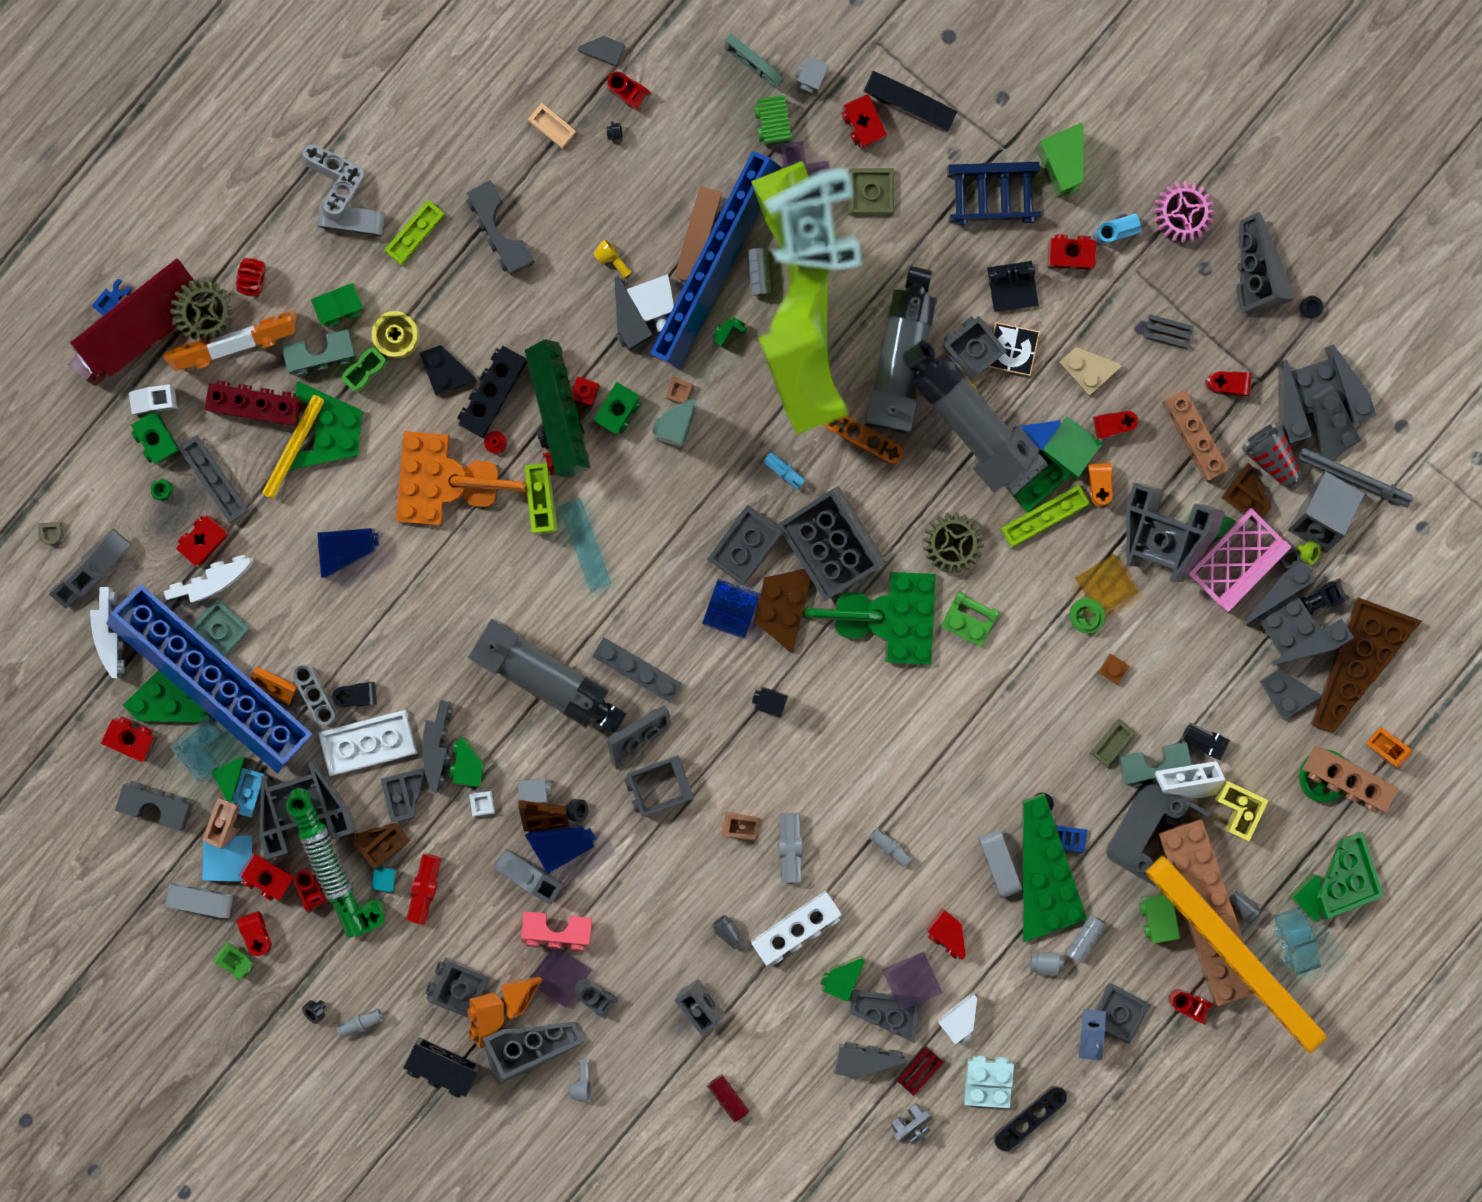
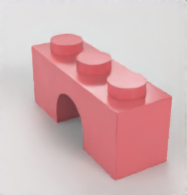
M524 911L521 942L525 943V946L539 947V944L548 945V948L560 950L562 947H571V950L576 952H584V949H589L592 918L569 916V923L564 931L552 932L546 925L547 913Z

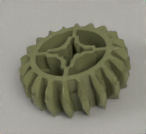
M198 279L197 284L194 281H189V288L182 285L183 293H175L179 297L178 301H171L173 305L177 306V308L170 310L172 314L177 315L172 319L174 323H179L177 329L179 331L184 330L183 335L186 337L191 335L193 340H197L200 337L202 341H206L207 335L209 338L214 339V332L222 334L220 327H228L225 319H232V316L227 314V311L233 310L232 306L226 305L231 301L230 297H224L227 291L225 289L220 290V285L218 283L213 285L211 280H207L204 283L202 279ZM207 292L206 296H202L198 301L191 299L198 293ZM214 298L217 302V314L212 310ZM187 305L191 309L190 321H188L186 316ZM194 305H197L199 307L202 306L205 312L209 313V315L205 313L202 314L199 311V308L195 307ZM205 319L212 320L209 325L196 328L198 323L201 324Z
M958 512L954 513L953 519L950 518L949 513H945V521H943L941 516L936 517L939 522L938 525L933 521L929 523L934 528L933 531L925 529V533L929 534L930 538H923V542H929V546L923 547V551L931 550V554H928L926 558L931 559L934 556L935 560L931 565L936 566L940 562V571H943L945 566H948V573H952L953 567L956 566L957 573H961L960 565H963L968 570L970 569L968 561L972 564L977 563L973 555L978 557L982 555V553L976 551V548L984 547V544H977V540L984 538L983 535L976 536L975 532L980 530V527L972 529L971 526L975 521L972 519L967 524L965 522L967 515L965 514L961 520H958ZM957 524L967 531L960 535H955L947 525ZM941 529L945 541L941 546L935 548V537ZM950 537L952 539L963 537V539L959 540L957 549L954 547L943 549V547L948 545L947 542H950L948 541ZM971 537V549L965 557L961 548L962 543ZM945 551H952L959 561H947L940 554Z

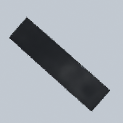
M872 71L863 92L900 112H905L922 122H927L944 132L949 131L957 114L956 110L876 71Z

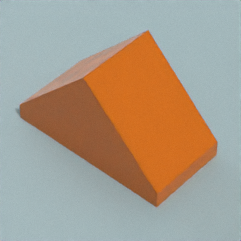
M1379 727L1365 743L1389 766L1399 768L1413 752L1412 749L1382 727Z
M541 977L513 980L501 985L507 1015L510 1019L524 1014L543 980Z

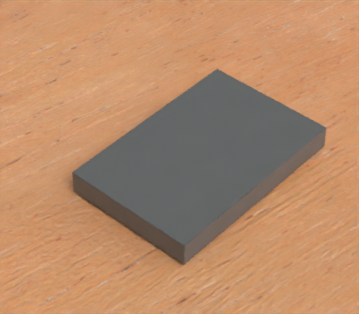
M747 504L707 559L744 586L784 531Z

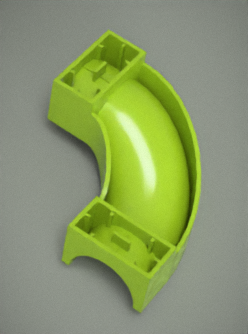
M803 161L751 181L764 219L780 249L786 248L781 211L769 212L765 201L809 179ZM832 223L834 239L838 237ZM788 263L790 289L773 319L770 329L771 333L758 338L785 413L796 435H799L846 416L848 412L834 386L829 362L828 275L831 268Z

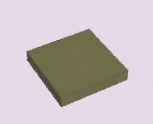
M849 168L848 174L852 197L848 198V215H894V168Z

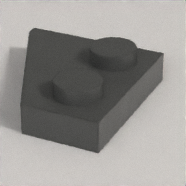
M1280 669L1259 681L1283 720L1321 698L1320 694Z
M424 768L381 778L391 823L415 816L425 772Z

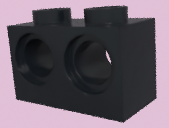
M761 686L760 691L755 690L752 703L755 704L754 708L756 710L781 718L788 695Z

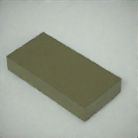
M1118 718L1090 751V754L1108 768L1136 732Z

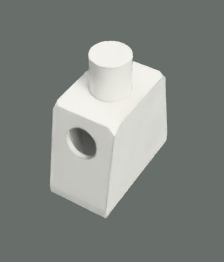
M668 274L627 289L645 323L654 321L658 332H661L668 319L667 316L670 315L674 307Z

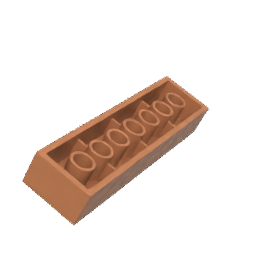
M1197 817L1174 827L1156 831L1163 857L1177 869L1244 944L1202 819ZM1185 918L1213 1003L1220 1006L1254 994Z

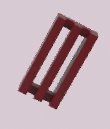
M926 1046L896 1081L914 1096L944 1062ZM929 1054L930 1057L906 1083L904 1079ZM935 1060L936 1063H935V1064L931 1067V1069L922 1077V1079L912 1088L911 1085H912V1084L916 1081V1079L925 1071V1069Z

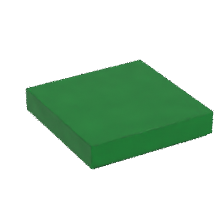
M1066 416L1040 452L1077 479L1103 443Z

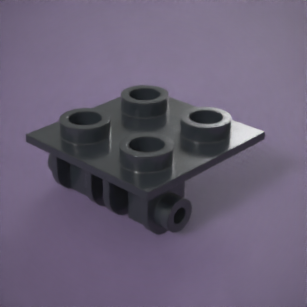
M1032 261L987 267L994 312L1039 306L1034 277L1035 267Z

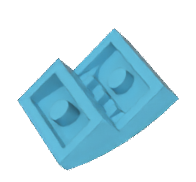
M235 835L223 849L203 841L202 880L242 881L243 879L239 877V874L252 855V836Z

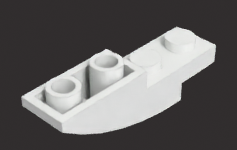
M246 555L232 558V563L224 565V561L210 564L211 569L205 570L208 579L200 576L191 579V584L183 586V583L179 582L169 585L170 589L164 591L166 600H172L189 595L191 603L209 598L236 582L254 563L253 558H246Z
M99 587V610H90L92 635L99 657L107 672L112 678H121V674L125 672V661L122 660L125 640L117 633H113V630L106 624L110 613L113 611V605H116L117 594L113 592V587Z

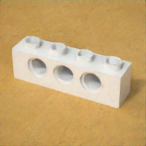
M825 890L752 939L751 944L767 966L771 963L773 966L783 959L782 955L790 950L793 953L802 947L801 942L809 938L812 940L820 935V929L826 925L830 928L840 921L838 917L842 914ZM814 911H819L823 915L822 920L818 923L810 920V915ZM801 924L804 927L803 933L801 935L792 934L791 928L793 925ZM775 937L784 938V946L781 948L774 947L772 944Z

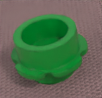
M165 479L154 481L150 488L151 495L155 500L166 501L170 498V494L173 493L172 485Z

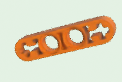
M847 416L837 419L842 424L844 419L848 421L843 429V433L838 431L841 428L838 425L830 427L829 423L824 424L825 428L887 463L896 464L903 457L901 446ZM855 425L859 428L860 434L857 438H850L847 435V428L849 426ZM871 436L879 439L880 444L876 449H870L867 446V439ZM884 441L888 443L887 449H898L896 452L899 455L898 458L894 457L891 460L888 458L889 454L883 451L882 455L878 453L883 447Z

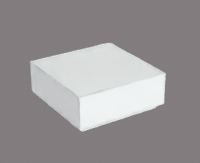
M492 790L469 794L472 817L496 813Z

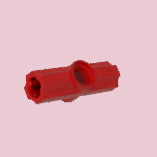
M423 853L418 874L415 876L410 894L412 898L406 920L425 925L431 901L433 902L438 882L436 880L442 860L441 857Z

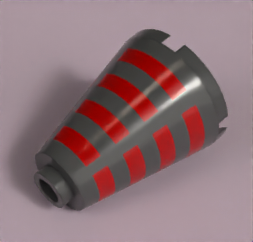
M1276 422V427H1272L1270 424L1253 434L1248 439L1250 444L1246 446L1244 443L1242 450L1280 485L1291 487L1300 480L1301 472L1284 429L1280 423Z

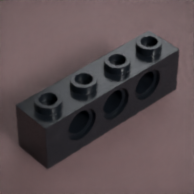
M503 345L501 349L496 348L491 357L493 361L491 367L484 369L480 376L482 382L479 388H474L468 398L471 400L467 409L463 407L457 417L460 420L459 426L482 439L487 434L527 363L525 357ZM502 365L507 366L508 374L502 378L496 375L497 368ZM489 385H494L497 388V393L494 397H487L485 395V389ZM477 405L485 406L486 413L484 416H475L474 409Z

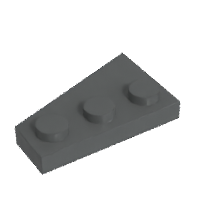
M853 990L850 1014L915 1043L920 998Z

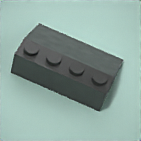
M839 486L777 524L784 531V537L824 601L887 563Z

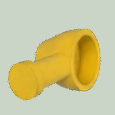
M604 239L598 245L593 254L600 264L612 262L621 273L623 279L632 272L623 263L617 251L607 239Z

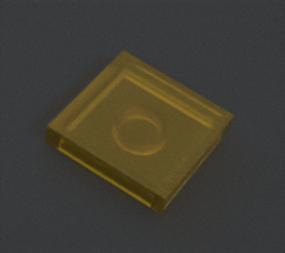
M1115 554L1075 577L1086 597L1094 598L1095 601L1101 603L1105 612L1138 593Z

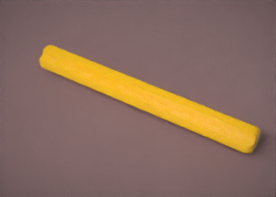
M317 395L312 396L263 490V494L273 499L324 403V399Z

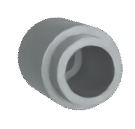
M1037 952V954H1031L1030 972H1036V975L1058 976L1059 971H1063V958H1059V953Z

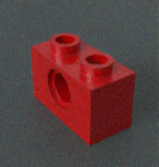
M1056 234L1054 238H1050L1047 268L1093 270L1095 268L1096 240H1091V236H1077V239H1068V235ZM1068 246H1073L1077 249L1078 254L1076 257L1067 255L1066 248Z
M122 716L119 719L113 718L101 744L137 761L146 762L157 739V736L152 734L153 730L145 726L137 728L131 725L133 721ZM128 732H132L135 736L133 744H128L125 740V735Z
M254 852L239 874V877L243 879L241 881L243 885L252 890L254 886L262 890L260 895L270 901L274 898L279 901L294 878L291 874ZM265 872L271 875L270 882L267 884L259 883V876Z

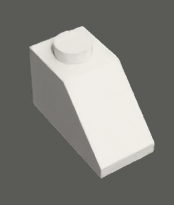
M973 992L937 1019L938 1023L955 1044L958 1042L962 1044L972 1036L970 1033L974 1029L977 997Z

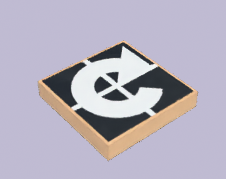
M995 322L993 334L1007 352L988 368L1030 376L1040 331Z

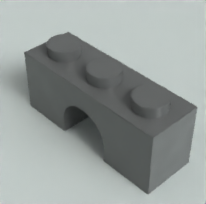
M131 781L130 784H123L115 811L139 817L144 806L147 803H153L161 811L159 825L179 831L185 829L192 803L187 802L186 797L174 794V797L165 795L166 791L152 788L151 791L143 788L144 784Z

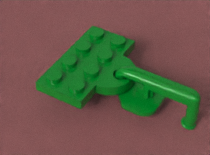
M890 572L888 595H881L870 602L862 593L846 592L838 597L836 609H817L809 606L803 610V616L807 620H836V631L845 638H861L870 630L878 638L886 639L885 662L931 664L936 574Z

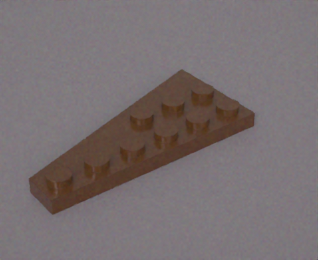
M1357 597L1347 623V627L1354 638L1338 648L1310 725L1334 733L1350 713L1352 707L1362 698L1368 687L1377 679L1422 620Z

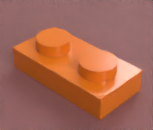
M256 667L253 671L251 680L270 697L290 706L294 699L297 685L259 667Z

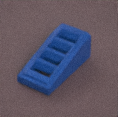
M1055 825L1057 831H1062L1061 843L1064 850L1084 852L1087 829ZM1067 832H1071L1069 845H1065ZM1076 833H1080L1078 846H1074Z

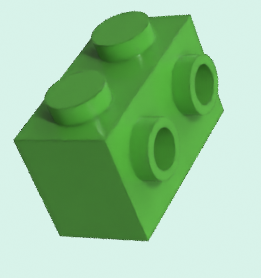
M1163 893L1143 896V903H1139L1142 917L1145 916L1147 925L1143 926L1146 939L1149 938L1153 944L1180 939L1175 909L1171 901Z

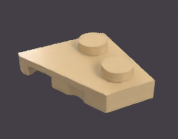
M1075 347L1059 362L1088 396L1122 367L1119 363Z

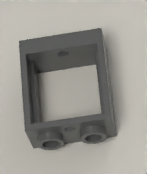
M679 755L628 772V778L624 779L628 792L633 791L635 800H632L635 812H640L642 817L694 798ZM672 764L682 796L646 808L635 777Z

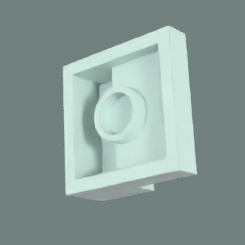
M974 1055L973 1059H967L964 1105L1010 1108L1014 1070L1013 1062H1010L1009 1058L995 1057V1060H986V1056Z

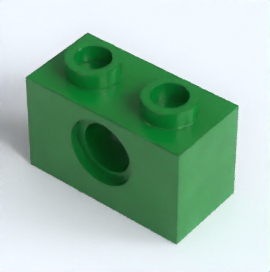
M616 382L593 421L615 435H618L619 432L624 433L630 423L627 421L631 412L635 414L642 403L638 401L640 395ZM614 405H624V414L621 416L614 415L612 412Z
M153 411L131 424L133 428L131 434L137 443H142L145 448L143 454L149 463L153 462L159 465L180 452L178 444L158 412ZM153 433H157L159 442L152 446L149 438Z

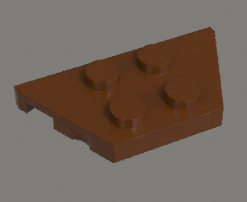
M805 569L765 577L754 622L792 653L811 580Z

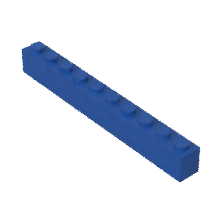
M755 151L751 152L650 352L652 356L680 370L761 210L751 181L779 171L782 168L770 157Z

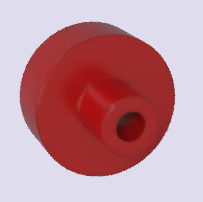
M491 431L484 438V446L490 453L499 454L505 450L507 439L503 433Z

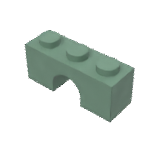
M347 329L326 334L327 349L320 355H312L308 350L307 342L304 340L281 345L287 371L291 374L294 373L295 376L308 374V369L316 368L317 371L329 369V364L338 362L339 366L352 363V359L357 358L351 331Z
M1187 742L1161 746L1163 759L1155 767H1149L1145 763L1142 752L1118 756L1123 783L1130 784V787L1143 785V780L1152 779V782H1157L1156 771L1191 766Z

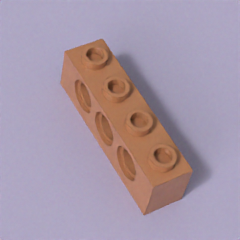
M1182 390L1162 401L1166 412L1204 481L1210 480L1228 470V466L1187 391Z
M1315 745L1302 769L1309 773L1308 778L1318 783L1323 780L1328 783L1327 788L1337 793L1341 790L1347 793L1345 796L1347 799L1358 803L1359 800L1366 803L1364 808L1374 813H1377L1378 810L1387 812L1398 790L1397 787ZM1333 766V773L1328 776V769ZM1351 776L1352 782L1347 786L1346 781ZM1368 786H1370L1371 791L1369 795L1366 796L1365 790Z

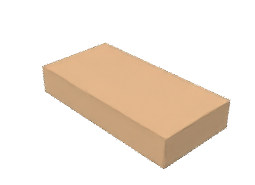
M543 103L537 107L527 120L562 150L577 133L575 129Z

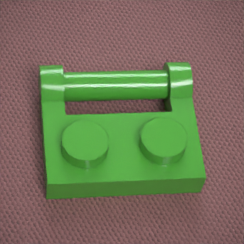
M958 591L940 627L982 647L998 616L999 610L995 608L990 609L964 596L965 593ZM962 604L988 617L986 622L983 623L957 610L959 605Z

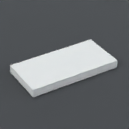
M407 710L318 732L329 776L418 753Z

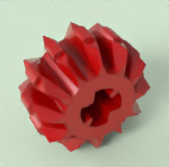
M251 257L244 258L240 262L236 276L237 292L245 296L258 297L262 292L266 278V265L264 262Z

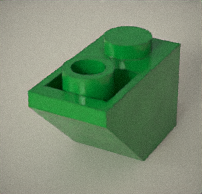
M460 737L458 742H454L453 755H456V762L451 764L449 777L453 778V783L480 787L485 763L467 739Z

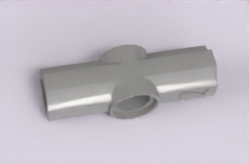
M799 813L780 814L781 838H779L782 882H801L802 837H800Z

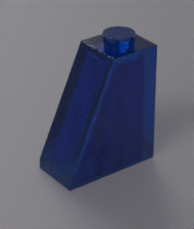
M375 529L318 532L321 578H329L376 552V546H379L380 542L379 534L375 533Z
M585 825L535 830L525 834L547 874L595 847L594 841L597 839L592 829H586Z

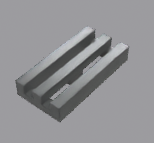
M1150 314L1143 337L1187 349L1193 326ZM1152 321L1185 329L1187 331L1186 333H1183L1172 329L1160 327L1157 325H1153ZM1152 329L1182 337L1184 342L1149 333V331Z

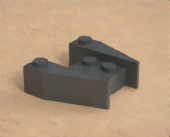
M1334 344L1325 347L1328 360L1294 371L1290 370L1287 360L1279 362L1278 423L1283 427L1289 444L1312 436L1305 414L1313 412L1312 396L1329 385L1335 387L1352 423L1377 415L1370 393Z
M1133 483L1127 502L1126 565L1140 567L1144 558L1172 568L1171 582H1184L1218 534L1225 511L1205 504L1194 503L1189 522L1185 523L1157 513L1164 490L1144 483Z
M1304 561L1281 576L1244 622L1247 626L1257 619L1280 654L1279 658L1272 661V666L1333 652L1354 638L1342 618L1321 631L1298 597L1297 593L1316 581Z
M316 761L308 762L312 774L272 786L270 776H261L259 838L266 860L292 853L286 830L297 827V823H295L293 816L287 811L286 806L290 792L297 788H302L309 792L311 803L314 807L313 810H315L319 818L318 820L325 818L331 839H337L357 832L351 810ZM295 799L293 801V803L297 806H302L305 804L304 801L301 799Z

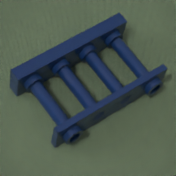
M1039 161L949 164L947 166V177H953V180H955L956 214H950L948 217L949 222H954V225H968V221L1022 219V223H1035L1036 219L1041 217V211L1033 212L1032 177L1040 171ZM1020 174V177L1023 178L1024 212H1010L1009 178H1011V175ZM989 175H998V179H1000L1001 213H988L987 179H989ZM966 176H975V179H978V214H965L964 180Z

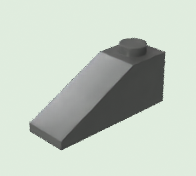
M617 276L614 279L617 329L620 334L616 337L622 347L627 346L631 350L652 338L653 335L621 279Z

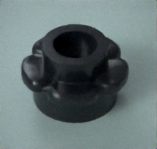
M612 121L611 125L607 126V138L612 140L614 144L617 141H622L623 135L621 123H614Z

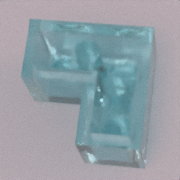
M206 717L174 742L170 748L195 779L200 782L220 767L207 748L224 734L211 717Z
M1301 907L1274 915L1276 925H1273V930L1276 937L1281 938L1283 941L1281 945L1285 953L1283 958L1287 968H1292L1295 976L1320 968L1321 963L1317 939Z

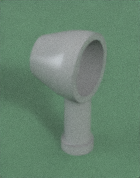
M590 1059L579 1060L580 1081L570 1085V1097L580 1102L589 1103L592 1096V1087L589 1080Z

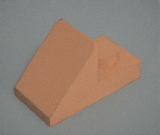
M218 798L202 841L223 849L241 829L234 826L241 806L226 801L223 798Z

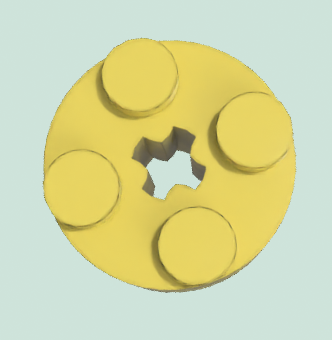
M390 311L380 316L373 325L372 340L376 348L385 356L393 359H402L416 351L420 341V332L417 324L408 315L399 311ZM395 330L401 333V336L396 341L391 337Z

